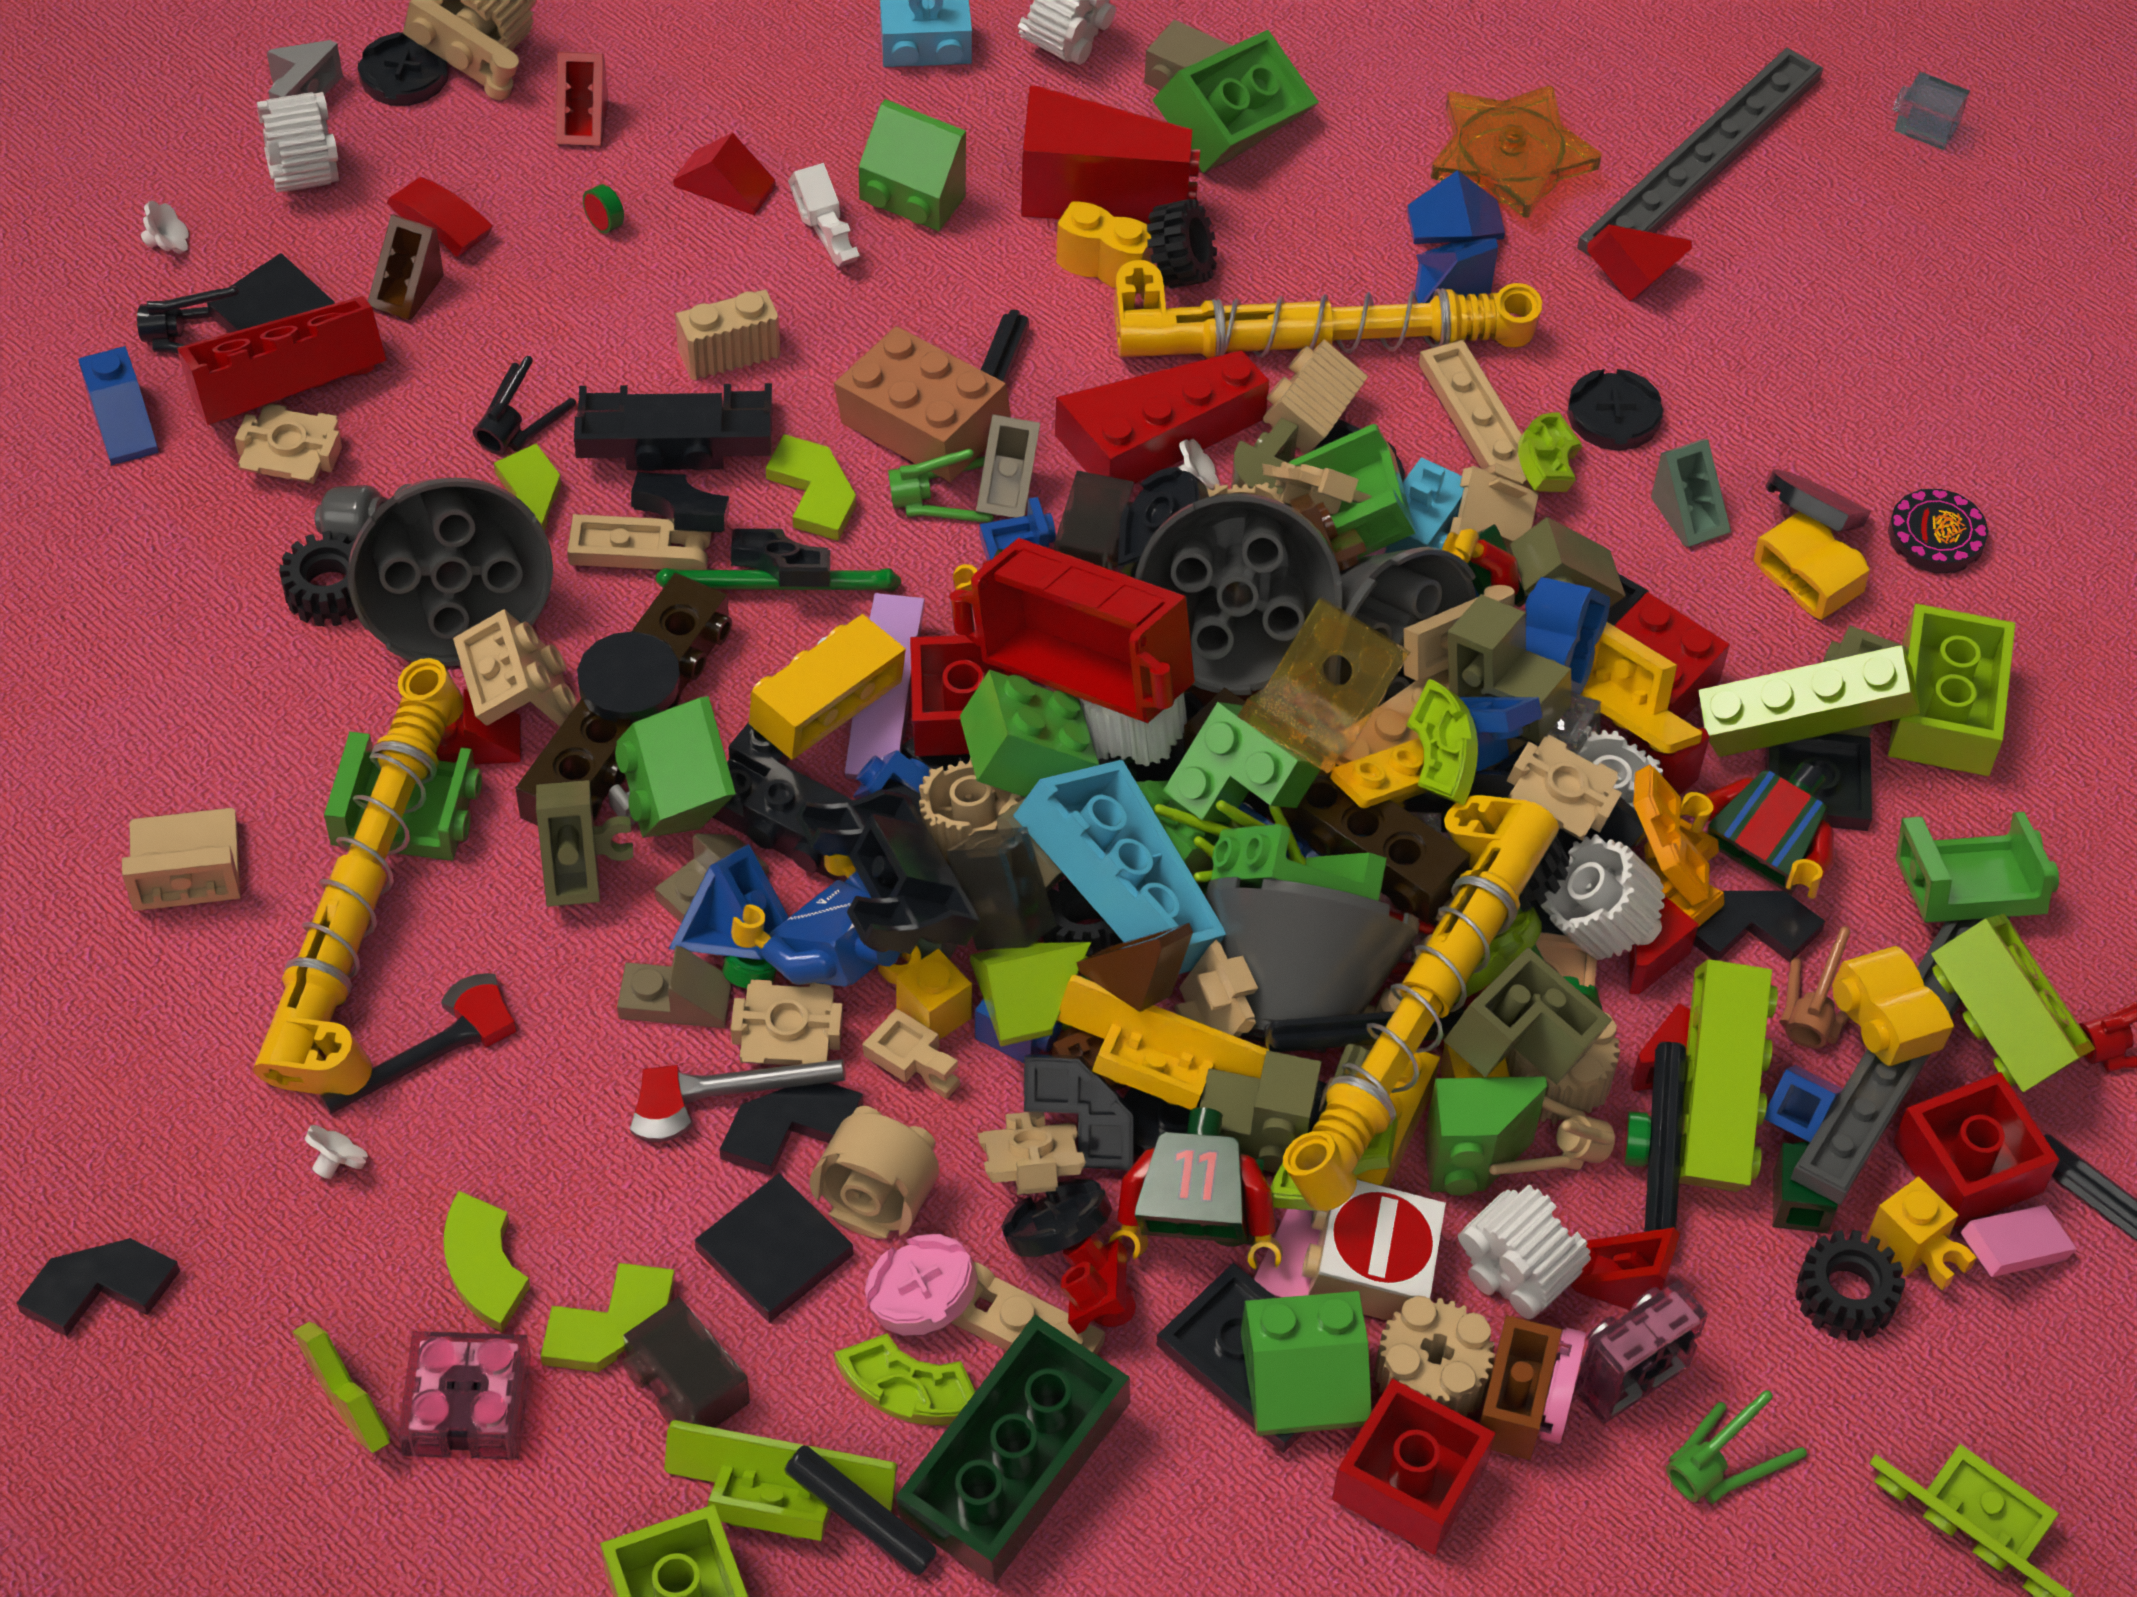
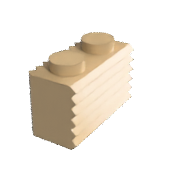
M766 289L757 292H743L734 298L711 304H698L692 309L674 313L676 317V335L678 338L677 347L690 379L697 381L699 376L706 378L708 374L715 376L717 372L724 373L726 369L731 371L735 367L742 369L744 364L751 366L753 362L760 364L762 359L769 361L771 357L778 359L780 356L779 316Z
M1325 339L1314 350L1305 346L1288 367L1294 372L1292 378L1288 380L1284 376L1266 398L1272 403V406L1264 415V422L1270 423L1272 429L1281 418L1298 425L1296 447L1300 448L1303 454L1309 453L1329 434V431L1334 427V424L1368 378L1367 374Z

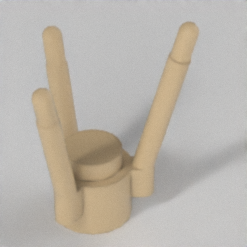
M1545 1096L1542 1108L1564 1118V1121L1557 1130L1556 1136L1557 1144L1564 1152L1563 1155L1492 1164L1489 1167V1172L1492 1175L1557 1168L1579 1170L1584 1161L1601 1163L1613 1151L1615 1144L1613 1128L1604 1120L1586 1117L1583 1110L1567 1107Z

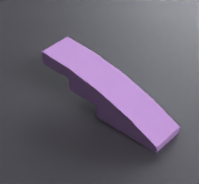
M874 594L870 620L906 648L903 676L900 684L853 716L845 767L846 779H856L861 769L875 755L881 758L895 750L901 752L902 742L905 740L910 697H912L910 637L921 636L925 598Z

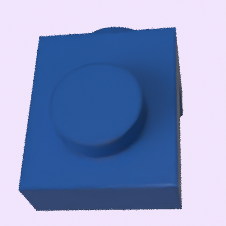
M1038 497L1028 498L1027 516L979 524V537L987 561L993 559L998 549H1005L1018 538L1049 548V543L1056 541L1053 517L1051 513L1043 514Z
M898 750L881 758L875 755L859 772L856 779L862 784L853 797L857 800L882 789L889 778L920 794L919 785L923 784L924 776H929L930 768L917 759H908Z

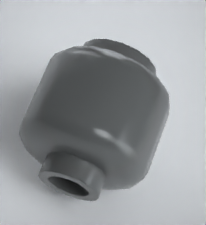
M368 485L333 487L326 492L321 505H318L315 510L316 528L320 534L322 532H331L333 540H337L339 533L348 535L349 543L356 539L364 523L373 512L387 501V498L382 497L375 487Z

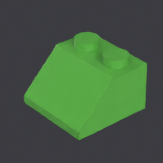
M884 99L880 104L859 164V199L874 207L882 208L905 217L914 223L940 231L966 197V131Z
M709 696L699 697L634 722L616 741L615 755L617 766L622 773H625L630 790L628 800L629 811L633 820L639 824L642 838L700 830L736 794Z
M1546 1076L1435 1078L1424 1132L1430 1192H1447L1451 1195L1462 1196L1474 1191H1485L1501 1175H1492L1489 1172V1167L1492 1164L1515 1161L1533 1143L1547 1089Z
M1359 1291L1245 1301L1241 1339L1256 1435L1265 1436L1363 1427L1372 1411L1368 1338Z

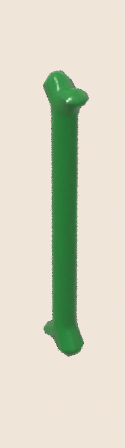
M663 568L656 574V582L662 588H664L675 572L715 590H883L893 592L901 586V578L889 568L881 570H830V587H779L778 580L762 570H676Z

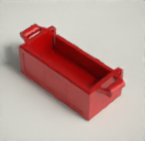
M1018 538L972 576V591L955 590L949 595L955 633L965 635L969 640L981 647L983 662L1142 722L1149 723L1164 709L1172 707L1174 700L1195 682L1186 596ZM971 604L973 605L975 626H974V620H973V613H972V606H971Z

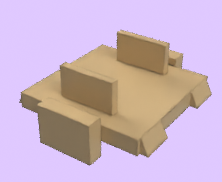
M271 403L263 407L258 420H256L254 415L246 414L235 437L238 455H241L238 462L239 470L314 484L321 468L322 471L332 472L342 449L340 433L337 431L339 428L337 416L325 413H318L315 416L286 410V406Z
M1282 462L1281 467L1262 464V475L1276 479L1275 485L1284 488L1280 501L1290 505L1289 500L1308 493L1315 504L1324 502L1330 514L1334 515L1338 513L1342 501L1361 503L1372 497L1369 494L1356 490L1359 479L1329 468L1323 470L1305 464L1296 466L1287 462Z
M1495 463L1484 470L1476 466L1464 468L1460 487L1464 488L1458 517H1453L1450 532H1455L1459 535L1463 529L1471 528L1478 533L1495 524L1508 553L1513 555L1510 544L1532 528L1539 493L1521 486L1525 475Z
M1548 735L1547 738L1544 736L1539 746L1528 742L1507 779V782L1515 786L1508 798L1527 800L1544 807L1556 818L1560 829L1582 841L1590 828L1600 833L1622 792L1613 788L1619 778L1617 777L1618 772L1602 763H1599L1597 766L1566 749V743L1551 735Z
M1216 939L1210 944L1179 987L1185 1003L1176 1004L1174 1008L1178 1015L1239 1038L1242 1033H1249L1256 1024L1254 1013L1245 996L1254 994L1258 986L1244 957L1239 956L1227 959L1220 942L1218 943Z
M751 980V983L747 986L746 1000L745 998H734L731 1040L732 1044L741 1045L740 1063L799 1065L828 1061L829 1049L840 1050L843 1021L842 1003H833L834 988H831V985L810 983L809 987L772 985L770 980Z
M1044 1112L1005 1114L1006 1129L977 1133L979 1143L986 1153L987 1162H984V1166L992 1183L1016 1181L1017 1195L1056 1191L1058 1176L1079 1175L1086 1163L1083 1152L1077 1153L1075 1139L1078 1135L1076 1124L1045 1125Z

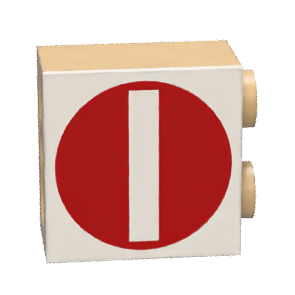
M1357 1180L1354 1194L1347 1202L1329 1211H1313L1311 1228L1320 1230L1318 1244H1309L1302 1267V1276L1311 1278L1308 1295L1359 1291L1363 1314L1387 1321L1392 1320L1393 1314L1396 1311L1401 1313L1405 1301L1416 1296L1430 1298L1446 1203Z

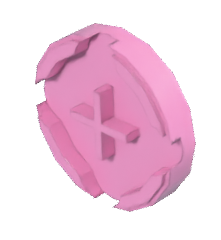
M941 1234L917 1235L906 1239L907 1246L901 1247L896 1252L893 1247L880 1256L869 1271L865 1286L866 1298L873 1316L886 1330L902 1336L924 1335L944 1328L959 1317L974 1298L978 1277L971 1256L956 1239Z
M1567 1327L1565 1330H1562L1560 1344L1568 1345L1570 1348L1561 1346L1560 1352L1556 1354L1543 1414L1546 1416V1423L1541 1422L1538 1437L1542 1441L1558 1445L1561 1442L1580 1366L1586 1332Z

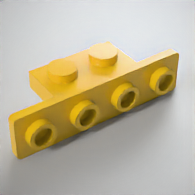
M1606 622L1603 633L1595 645L1594 662L1587 684L1580 695L1571 694L1576 696L1580 703L1591 706L1612 719L1616 726L1627 729L1639 736L1658 752L1675 753L1701 742L1702 731L1668 711L1677 665Z
M1420 738L1336 766L1332 770L1330 779L1361 808H1368L1389 799L1398 803L1428 792L1418 786L1424 766L1423 745Z
M1072 975L1068 981L1059 1008L1061 1012L1057 1019L1059 1022L1105 1039L1097 1055L1092 1072L1110 1078L1116 1083L1128 1085L1159 1097L1170 1104L1179 1105L1190 1110L1197 1108L1206 1084L1209 1068L1260 1079L1266 1051H1269L1264 1047L1155 1005L1139 1012L1097 983L1078 975Z

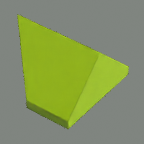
M1091 942L1020 943L970 955V962L1000 1047L1053 1035V1028L1061 1012L1059 1008L1068 981L1072 975H1077L1079 969L1076 962L1085 958Z

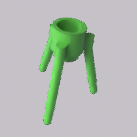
M971 449L947 454L922 463L888 470L893 508L905 507L907 517L925 515L985 523L992 522L994 519L993 515L988 513L922 504V500L931 499L929 480L940 477L930 471L972 458L974 452ZM985 456L976 458L962 472L983 467Z
M1763 1391L1710 1442H1703L1727 1409L1725 1403L1718 1402L1686 1443L1669 1457L1670 1463L1666 1466L1667 1475L1675 1488L1685 1498L1692 1502H1697L1705 1496L1709 1503L1714 1504L1726 1493L1787 1467L1807 1456V1450L1799 1447L1723 1480V1472L1728 1469V1464L1719 1450L1772 1400L1773 1394L1770 1391Z

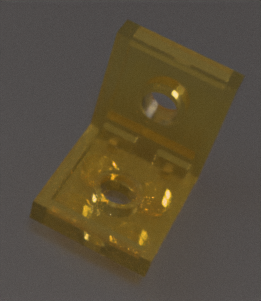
M1321 597L1316 602L1265 688L1247 699L1237 717L1326 773H1329L1347 757L1411 652ZM1339 655L1349 661L1352 667V675L1347 683L1334 684L1326 678L1324 664L1328 657Z

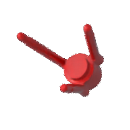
M2137 1000L2100 1018L2079 1023L2095 1050L2084 1056L2086 1061L2090 1064L2103 1062L2106 1072L2122 1068H2137V1056H2124L2126 1049L2132 1048L2134 1044L2130 1024L2137 1022Z

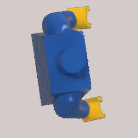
M838 854L834 856L824 855L827 871L836 876L845 875L847 877L845 882L836 880L768 934L763 931L765 924L763 910L755 905L748 904L744 906V923L739 918L733 917L731 935L735 944L740 947L751 948L758 946L761 949L759 955L778 970L785 979L794 984L819 983L846 987L856 983L877 965L891 966L897 961L900 952L892 950L878 952L863 944L847 914V910L855 896L871 898L849 856Z

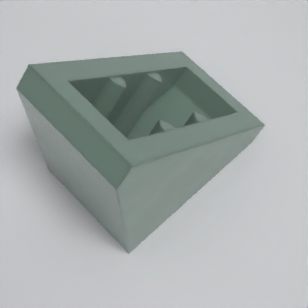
M1701 439L1661 453L1651 499L1682 544L1690 547L1730 533L1731 530L1709 440Z

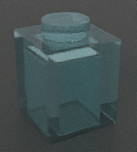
M1920 71L1911 87L1903 85L1896 98L1893 111L1898 112L1899 115L1894 131L1945 150L1961 123L1970 90Z

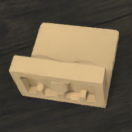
M505 609L453 638L475 716L486 726L531 702L561 727L578 704L573 692L565 684L562 672L566 671V664L558 649L552 644L546 646L539 640L536 632L528 622L520 623Z
M233 808L137 818L130 821V857L122 858V876L133 911L240 899L237 816Z

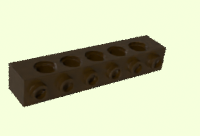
M676 572L631 631L657 637L668 644L678 658L680 672L679 691L675 701L666 710L678 706L683 689L690 680H696L701 675L707 656L716 644L721 645L725 642L732 626V619L729 617L727 594ZM581 698L515 787L520 818L538 826L536 785L589 780L593 820L595 822L600 813L602 801L609 793L611 787L616 784L621 785L626 777L625 773H622L617 766L615 751L616 741L633 724L630 723V719L617 718V722L604 720L590 711Z
M1225 687L1184 725L1185 755L1217 702L1245 706L1324 763L1297 808L1280 807L1290 829L1305 839L1309 846L1321 856L1370 852L1387 858L1380 892L1389 897L1393 905L1401 912L1413 914L1426 924H1429L1437 916L1438 909L1453 896L1451 890L1455 881L1462 873L1469 870L1470 853L1389 799L1368 808L1359 807L1330 779L1333 768L1339 766V764ZM1249 790L1243 801L1248 800L1266 812L1270 820L1275 824L1269 810V804ZM1398 863H1408L1410 865H1399Z

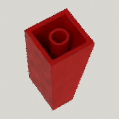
M1030 85L1022 157L1021 217L1061 219L1071 202H1086L1105 209L1113 217H1127L1145 224H1151L1148 217L1153 212L1155 206L1187 199L1197 200L1198 182H1189V177H1198L1200 149L1191 148L1192 129L1048 88Z

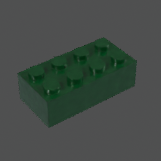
M1034 1315L896 1495L900 1520L995 1585L1130 1404V1377L1037 1315Z

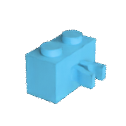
M880 0L883 67L972 64V26L969 0Z
M1422 457L1419 459L1403 482L1416 533L1386 546L1385 553L1418 547L1442 549L1447 535L1450 533L1453 517H1458L1464 490L1463 487H1460L1461 475Z

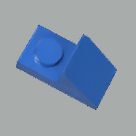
M1459 697L1469 709L1476 727L1478 739L1476 771H1481L1507 759L1509 756L1507 739L1523 734V726L1543 718L1539 697Z

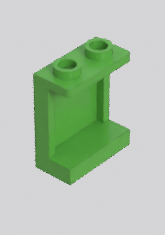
M1371 424L1289 462L1296 466L1305 464L1323 470L1329 468L1357 478L1359 480L1356 490L1372 496L1361 503L1342 501L1338 513L1331 515L1338 534L1355 529L1364 541L1367 551L1357 555L1358 558L1416 533L1395 454L1376 424Z
M349 732L324 813L331 845L340 846L336 841L338 837L354 838L365 809L358 806L354 802L353 797L356 795L370 797L380 774V770L369 758L373 750L370 734ZM468 748L460 749L457 763L439 761L434 779L423 784L426 791V800L423 806L416 811L403 814L402 819L409 830L410 841L405 849L396 854L454 860L459 841L465 842L469 835L471 814L468 811L470 800H477L479 798L482 787V770L475 768L472 749ZM415 784L405 810L411 809L419 803L421 788L418 784ZM358 799V800L361 801L362 803H364V804H366V805L368 804V801L362 800V799ZM399 824L389 851L395 850L403 844L405 833L401 824ZM342 841L343 843L351 846V843Z
M2013 812L2010 831L2007 835L1933 840L1923 817H1908L1901 820L1896 861L1925 923L1984 919L2004 913L2007 917L2048 914L2051 894L2056 892L2059 887V872L2056 863L2049 861L2043 849L2041 834L2038 830L2033 829L2025 812Z
M1281 824L1223 829L1213 850L1212 859L1214 866L1211 880L1239 877L1241 878L1239 888L1262 889L1263 878L1291 881L1348 892L1379 901L1387 859L1369 852L1307 857L1306 864L1303 865L1287 859L1286 851L1290 828Z

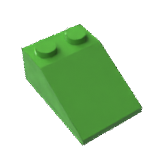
M1269 30L1263 31L1179 70L1152 99L1168 123L1192 129L1191 148L1200 149L1199 168L1203 173L1234 159L1319 103Z

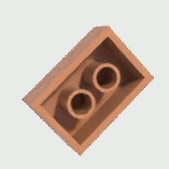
M895 326L834 382L841 423L916 464L966 449L973 450L974 455L970 459L930 471L949 482H952L987 448L992 414L1011 417L1006 383L898 326Z

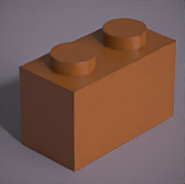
M1506 1315L1480 1420V1425L1496 1433L1492 1451L1531 1461L1542 1421L1562 1329Z

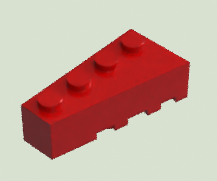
M363 296L177 348L192 402L207 426L304 390L323 386L329 381L346 375L366 374L376 368V364L387 361L373 308Z
M1240 350L1056 397L1055 436L1103 492L1110 497L1146 479L1155 472L1184 460L1179 446L1183 440L1189 441L1194 439L1204 450L1264 420L1270 380Z

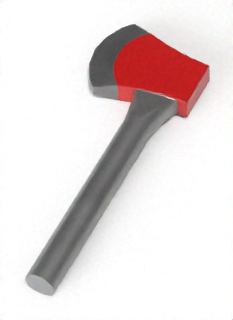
M841 1059L707 1076L680 1073L678 1065L646 1068L642 1071L641 1090L630 1131L637 1138L649 1142L672 1140L693 1127L685 1104L712 1096L846 1081L845 1063Z

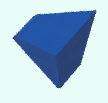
M1459 170L1452 173L1407 206V215L1414 244L1447 243L1460 240L1491 238L1501 240L1505 236L1498 200Z
M1496 238L1454 241L1417 254L1419 263L1415 285L1417 302L1429 303L1433 299L1435 290H1441L1442 288L1452 289L1457 295H1464L1465 300L1468 294H1475L1478 298L1479 294L1491 293L1498 253Z
M749 844L709 866L669 949L675 950L676 946H681L690 952L763 959L759 955L761 949L758 946L744 948L735 944L731 935L733 917L739 918L744 923V906L748 904L755 905L762 909L765 914L763 931L767 934L789 917Z

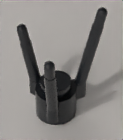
M236 286L165 301H147V304L139 306L137 312L139 338L142 342H152L153 352H172L178 354L177 348L185 345L172 341L174 337L182 336L184 329L183 320L212 317L208 313V307L180 308L236 296L239 293V289Z
M525 356L520 366L518 363L511 364L485 415L473 429L475 440L491 453L504 454L508 447L516 452L520 451L530 438L576 405V400L569 398L521 431L522 417L513 407L509 406V403L533 363L531 356Z

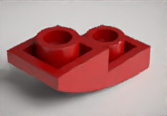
M419 177L389 197L387 204L400 217L437 229L438 239L456 257H459L485 239L493 227L487 219L463 199L443 186L423 177Z

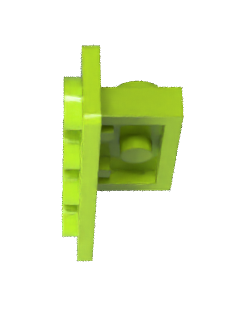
M677 1420L671 1421L667 1430L664 1470L673 1475L715 1482L708 1499V1506L715 1505L721 1522L729 1523L736 1527H750L786 1534L793 1538L822 1541L832 1510L789 1477L784 1470L788 1461L803 1444ZM809 1446L890 1512L892 1511L898 1465L895 1462Z
M1959 1443L1927 1490L1875 1454L1869 1464L1880 1472L1873 1482L1901 1502L1905 1500L1908 1494H1911L1928 1507L1922 1517L1950 1537H1953L1957 1529L1963 1531L1978 1542L1972 1552L2002 1573L2009 1564L2028 1578L2022 1588L2034 1597H2076L2027 1562L2060 1514Z

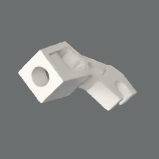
M821 163L794 171L788 183L802 222L813 226L831 256L833 263L838 267L856 262L860 255L857 247L852 248L849 242L848 232H850L848 223L841 222L838 219L841 217L839 201L825 164Z

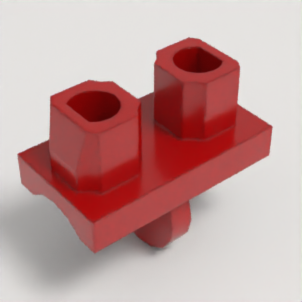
M1094 1233L1078 1244L1063 1250V1256L1071 1265V1268L1061 1277V1289L1069 1298L1068 1324L1078 1335L1086 1331L1089 1323L1093 1320L1106 1327H1117L1130 1321L1136 1312V1296L1133 1290L1126 1285L1127 1249L1121 1241L1116 1239L1104 1245Z

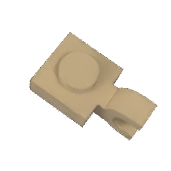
M897 1008L862 1044L864 1057L905 1083L917 1072L933 1091L945 1099H948L960 1086V1079L952 1074L958 1068V1060L944 1052L937 1051L940 1047L939 1035Z

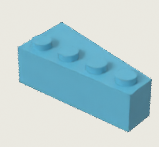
M1123 760L1040 779L1014 813L1013 817L1123 942L1190 923L1193 934L1179 974L1192 971L1210 944L1216 939L1219 943L1226 936L1221 922Z

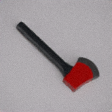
M496 974L472 975L461 979L451 986L444 995L441 1004L442 1008L458 1020L444 1031L373 1067L371 1077L358 1092L351 1095L336 1093L320 1095L321 1101L328 1113L332 1114L453 1049L482 1042L487 1048L517 1032L515 1022L501 998Z

